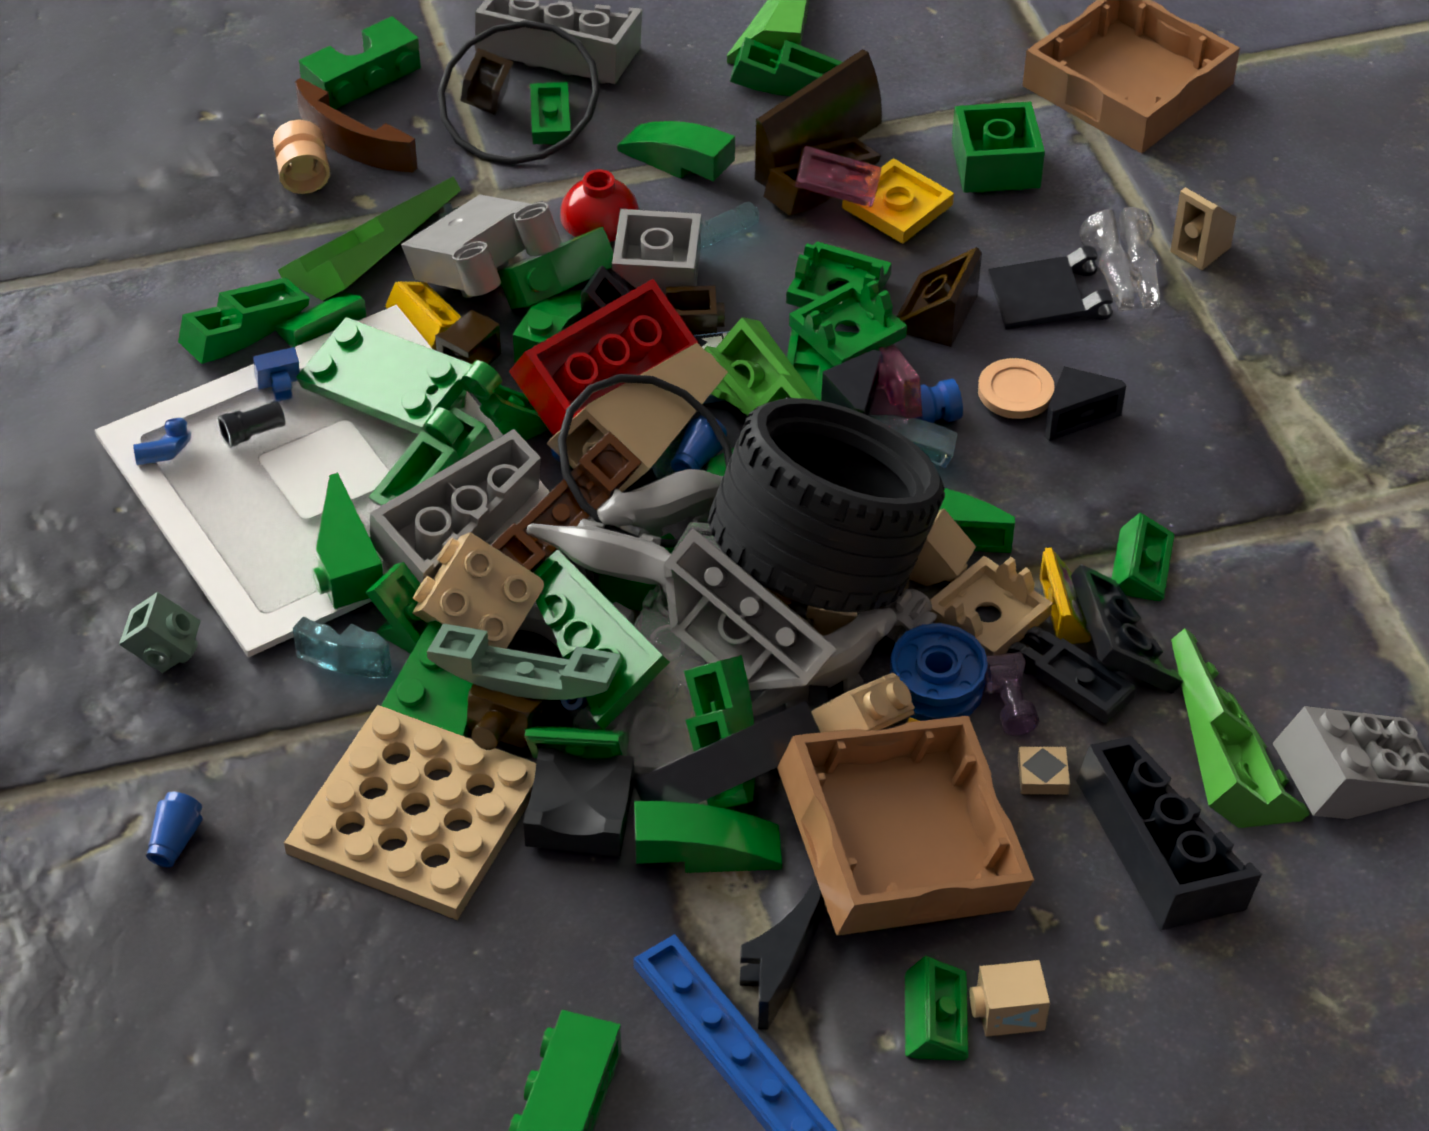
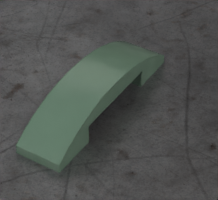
M443 623L427 650V658L459 678L490 690L532 699H575L607 691L621 664V654L577 646L569 660L488 646L487 631Z

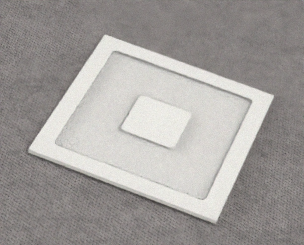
M397 305L358 321L432 349ZM334 331L295 347L300 371ZM254 364L95 429L96 437L247 657H251L372 601L369 598L334 609L327 593L320 595L316 588L312 569L318 567L315 548L329 475L339 473L370 537V512L380 506L373 503L369 496L419 435L303 389L299 382L295 381L291 382L293 398L278 401L285 416V426L253 435L249 441L228 448L221 437L217 417L238 410L245 412L275 401L272 387L258 389L254 375ZM467 392L465 408H460L459 410L484 423L494 440L503 436L494 423L480 411V406ZM181 417L187 421V429L191 431V440L174 459L136 465L133 444L160 440L166 435L165 422L168 419ZM540 480L539 489L486 541L488 544L491 545L513 523L517 524L550 493ZM378 554L382 562L384 575L391 567Z

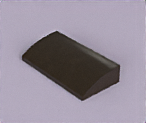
M864 49L860 50L756 119L755 181L766 187L771 169L798 163L802 149L850 137L859 139L882 123L880 88L869 52Z

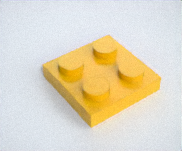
M893 158L843 196L842 208L903 244L953 205L954 193Z

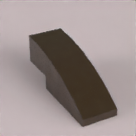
M856 137L804 148L801 150L798 163L771 169L763 197L789 216L809 210L844 191L864 176L879 162L881 155Z

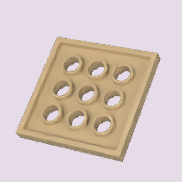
M377 705L285 840L286 854L458 920L529 804L536 763L497 748L492 750L482 749L472 739ZM394 754H403L409 757L407 761L396 765L385 761ZM438 769L451 773L448 777L439 780H432L427 777L430 772ZM478 785H486L493 789L492 792L482 796H475L469 793L470 789ZM372 788H380L386 791L384 796L374 799H367L362 796L364 792ZM413 804H423L428 807L426 812L417 815H409L404 812L407 807ZM455 820H465L471 823L469 828L458 832L447 828V825ZM348 823H358L363 826L361 831L350 835L339 832V829ZM391 839H400L406 843L404 847L393 851H387L381 847L383 843ZM434 855H441L449 859L446 864L436 868L424 864L427 858Z

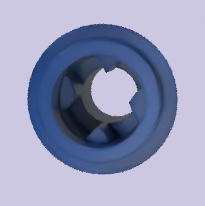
M702 415L688 423L679 447L671 461V467L675 472L687 469L700 470L723 449L707 419ZM717 420L724 435L727 437L726 428L719 420Z
M168 792L164 800L158 801L148 846L149 849L146 854L149 861L163 867L174 866L176 859L180 856L203 821L200 814L202 804L198 800L184 793Z

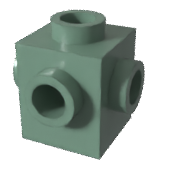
M156 592L130 610L119 645L142 659L147 665L164 673L179 662L185 663L192 657L198 646V641L195 638L201 620L184 610L180 605Z

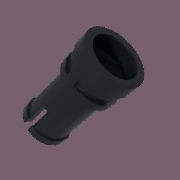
M276 400L245 412L238 410L217 417L221 437L228 448L249 441L253 435L277 427H283L286 424L283 410Z

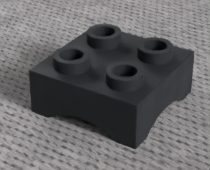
M540 747L532 793L523 823L525 846L621 857L634 786L632 780L635 779L634 757L616 755L609 758H584L564 753L555 748Z

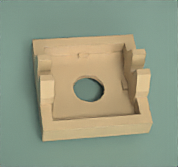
M983 556L930 599L932 604L931 612L937 614L934 623L960 627L975 636L985 649L987 661L992 664L1002 657L1013 643L1021 641L1031 627H1037L1052 613L1053 603L1034 590L1035 583L1028 568H1024L1017 574L1015 559L1012 557L999 566L986 556ZM980 606H994L1000 611L1001 617L994 622H983L975 610Z

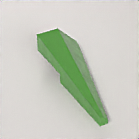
M767 0L728 53L727 63H735L745 37L780 51L785 40L802 45L804 25L807 21L810 0Z
M742 317L716 348L710 346L704 348L706 352L714 356L716 361L728 371L711 394L739 408L747 416L758 406L786 399V397L818 400L763 324L758 320Z
M1184 628L1171 639L1178 673L1184 681L1181 686L1208 806L1238 828L1302 821L1310 814L1304 803L1297 801L1285 792L1284 787L1289 782L1288 778L1282 770H1274L1265 751L1266 744L1234 695L1229 692L1227 693L1222 687L1216 686L1213 680L1219 672L1212 663L1207 662L1205 664L1196 645L1198 640L1191 632Z

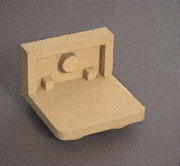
M471 532L460 536L458 540L450 538L437 558V561L442 563L435 577L432 579L427 576L416 590L413 599L418 604L412 613L427 623L436 620L442 625L445 623L485 630L488 632V646L506 649L543 590V580Z

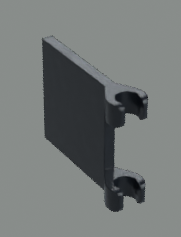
M1084 246L1063 257L988 269V275L1005 329L1085 316L1097 320L1111 318L1113 315L1110 305L1113 303L1111 292L1107 289H1101L1082 299L1073 274L1091 276L1097 272V265L1094 261L1098 258L1096 249L1092 246Z

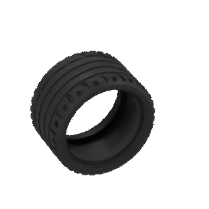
M803 398L780 399L758 406L748 414L719 485L717 495L710 508L708 523L710 531L720 549L751 577L769 590L796 602L820 609L837 612H864L890 605V603L895 602L902 595L943 503L945 488L938 471L929 457L907 437L886 424L863 413L833 403Z

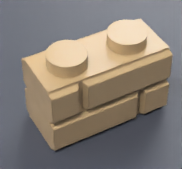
M892 672L852 689L811 712L822 733L848 729L884 730L914 715L915 707L911 702L912 697L908 687L900 680L898 675Z

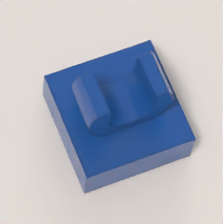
M295 347L253 356L254 375L258 389L272 387L275 400L278 402L292 399L291 382L297 381L296 376L300 372Z

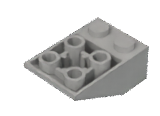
M1304 706L1273 742L1276 751L1313 816L1350 819L1429 798V755L1417 737V730L1406 718Z

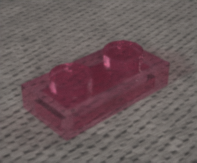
M805 146L795 186L871 208L875 200L882 168Z
M895 345L880 347L879 351L882 352L878 388L885 390L892 406L896 405L905 419L921 417L922 403L919 375Z

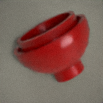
M596 169L587 172L583 180L574 184L566 193L561 204L560 218L565 230L574 237L604 227L609 242L616 240L620 210H639L635 195L624 183L615 179L609 171Z

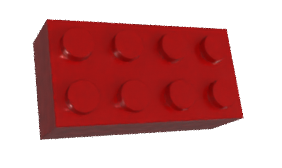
M651 279L525 351L510 369L509 373L554 436L561 430L567 408L589 385L618 374L641 375L698 342L656 281ZM620 382L593 392L577 409L573 418L589 403L625 383Z

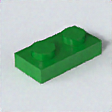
M568 82L531 83L533 144L554 145L567 138L571 133Z

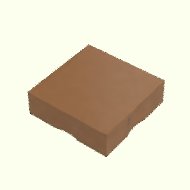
M1096 0L1078 18L1058 27L1026 50L1023 87L1142 154L1234 84L1240 47L1197 24L1190 23L1173 15L1162 5L1152 0Z
M969 716L909 722L884 730L848 729L795 735L792 737L777 768L837 936L1015 910L1033 883L1034 878L1012 823L996 797L991 771Z

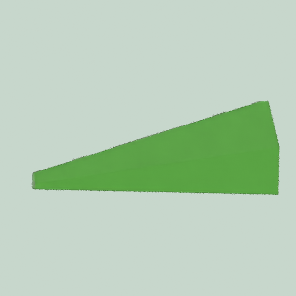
M453 176L279 268L278 272L281 278L286 277L298 288L323 301L350 286L459 193L461 189Z

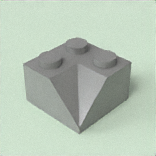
M621 209L612 270L635 288L654 279L665 296L666 287L697 286L701 254V214Z

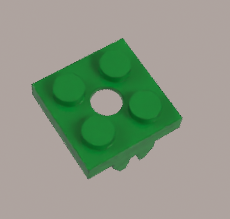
M818 241L815 245L806 243L804 255L800 254L798 256L795 278L786 291V304L801 308L830 293L827 286L835 284L837 281L849 283L855 280L864 287L867 283L875 280L878 284L879 294L891 276L892 263Z
M853 280L789 314V326L833 366H837L872 350L882 351L906 338L907 325L892 313L893 306L889 292L884 290L878 294V284L875 280L867 283L864 287ZM840 324L846 326L856 325L860 331L853 337H843L835 329Z

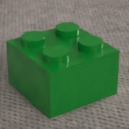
M1032 102L954 107L951 143L963 193L1041 188L1045 150Z

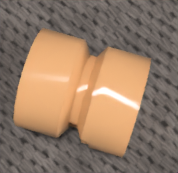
M293 120L281 125L275 131L273 137L280 182L287 190L298 194L313 193L321 189L330 177L322 131L317 125L306 120Z

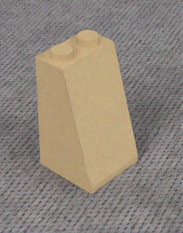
M696 343L641 375L654 376L685 389L703 404L728 371L716 361L714 356ZM625 383L589 403L572 419L566 439L569 465L575 469L578 461L610 431L642 461L637 470L620 487L619 490L623 492L654 465L697 410L682 397L655 385ZM560 431L547 442V445L558 455Z

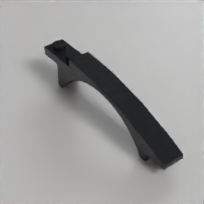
M809 685L808 706L811 711L827 703L828 686ZM754 720V724L762 720ZM778 768L770 770L772 774L781 780ZM816 876L803 899L784 919L762 935L741 945L740 963L747 965L740 967V986H759L758 1029L768 1030L790 992L818 928L825 901Z

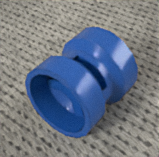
M954 379L939 381L934 387H928L926 384L910 388V409L915 424L919 428L931 426L939 419L950 422L962 418V397L958 384Z

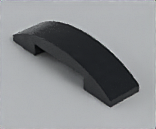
M805 700L730 736L633 779L632 782L641 801H670L698 804L777 768L793 736L821 732Z

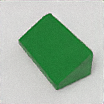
M344 292L275 325V331L291 348L336 330L346 317L355 321L366 318L365 300L359 295Z
M1142 513L1137 514L1120 530L1111 578L1116 580L1126 596L1161 601L1165 596L1175 534Z
M535 726L526 729L524 735L531 754L536 759L540 747L555 748L564 753L584 758L626 756L629 742L628 731Z
M926 955L906 971L905 1055L907 1057L964 1061L968 1058L967 971Z

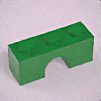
M391 16L362 30L364 52L361 54L344 55L337 52L332 46H328L300 59L301 78L327 91L330 107L337 109L420 69L418 37Z

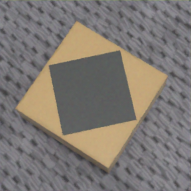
M1019 747L1018 767L1021 794L1069 793L1070 781L1066 747Z

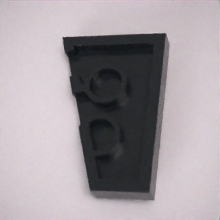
M1080 564L1070 577L1077 594L1076 599L1087 621V629L1091 633L1098 651L1097 657L1100 662L1112 671L1121 670L1173 694L1184 681L1175 669L1168 670L1164 668L1158 659L1163 650L1155 639L1148 638L1136 626L1141 617L1116 580Z

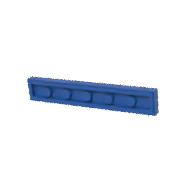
M675 934L634 958L635 970L766 1131H838Z

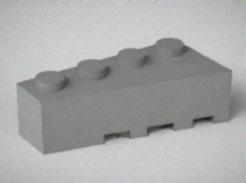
M485 0L475 12V36L493 26L523 20L556 25L582 42L596 63L599 83L615 84L641 48L643 9L629 8L628 14L612 13L611 6L595 4V11L574 9L573 2L558 1V3H552L547 6H539L538 0ZM524 27L497 32L475 44V51L477 48H480L506 59L523 62L527 66H540L557 70L565 75H579L591 78L589 65L577 47L550 31Z
M514 429L370 512V539L375 550L390 567L404 562L420 584L427 576L433 579L442 563L437 561V558L450 538L458 540L460 536L471 532L486 542L539 489L541 457Z

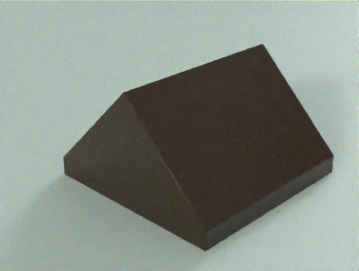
M978 247L918 275L897 315L907 325V335L952 347L978 296L982 252Z

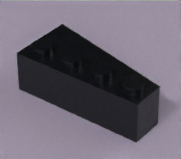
M1132 736L1091 744L1088 747L1076 782L1160 930L1247 910L1262 876L1259 870L1251 862L1244 864L1232 852L1234 844L1222 831L1216 834L1199 817L1201 809L1190 797L1185 799L1169 785L1172 778Z

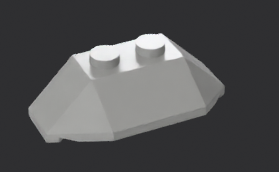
M695 529L689 532L663 564L671 632L708 663L742 655L750 691L807 686L836 652L837 649L805 619L768 588L762 586L722 550Z

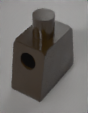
M472 684L468 695L467 726L472 731L473 741L482 749L492 750L500 741L519 748H527L529 746L524 736L526 729L535 726H552L568 710L563 707L561 700L518 697Z

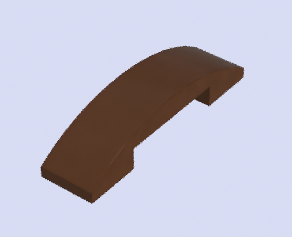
M302 78L295 81L298 109L301 118L319 127L323 134L324 144L350 159L381 169L399 172H414L418 169L415 138L387 123L375 131L330 107L327 91Z
M609 431L578 461L577 467L571 474L587 503L597 511L612 497L614 490L620 489L630 478L642 461ZM563 479L517 524L513 523L491 546L533 573L557 548L528 535L526 531L529 524L578 526L582 519L590 520L592 517L580 508L568 484Z

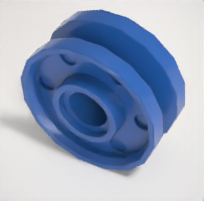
M943 623L922 624L906 631L895 643L890 658V673L893 672L898 675L911 693V702L915 709L914 715L910 717L919 721L970 716L981 704L985 690L988 662L985 649L975 636L960 627Z

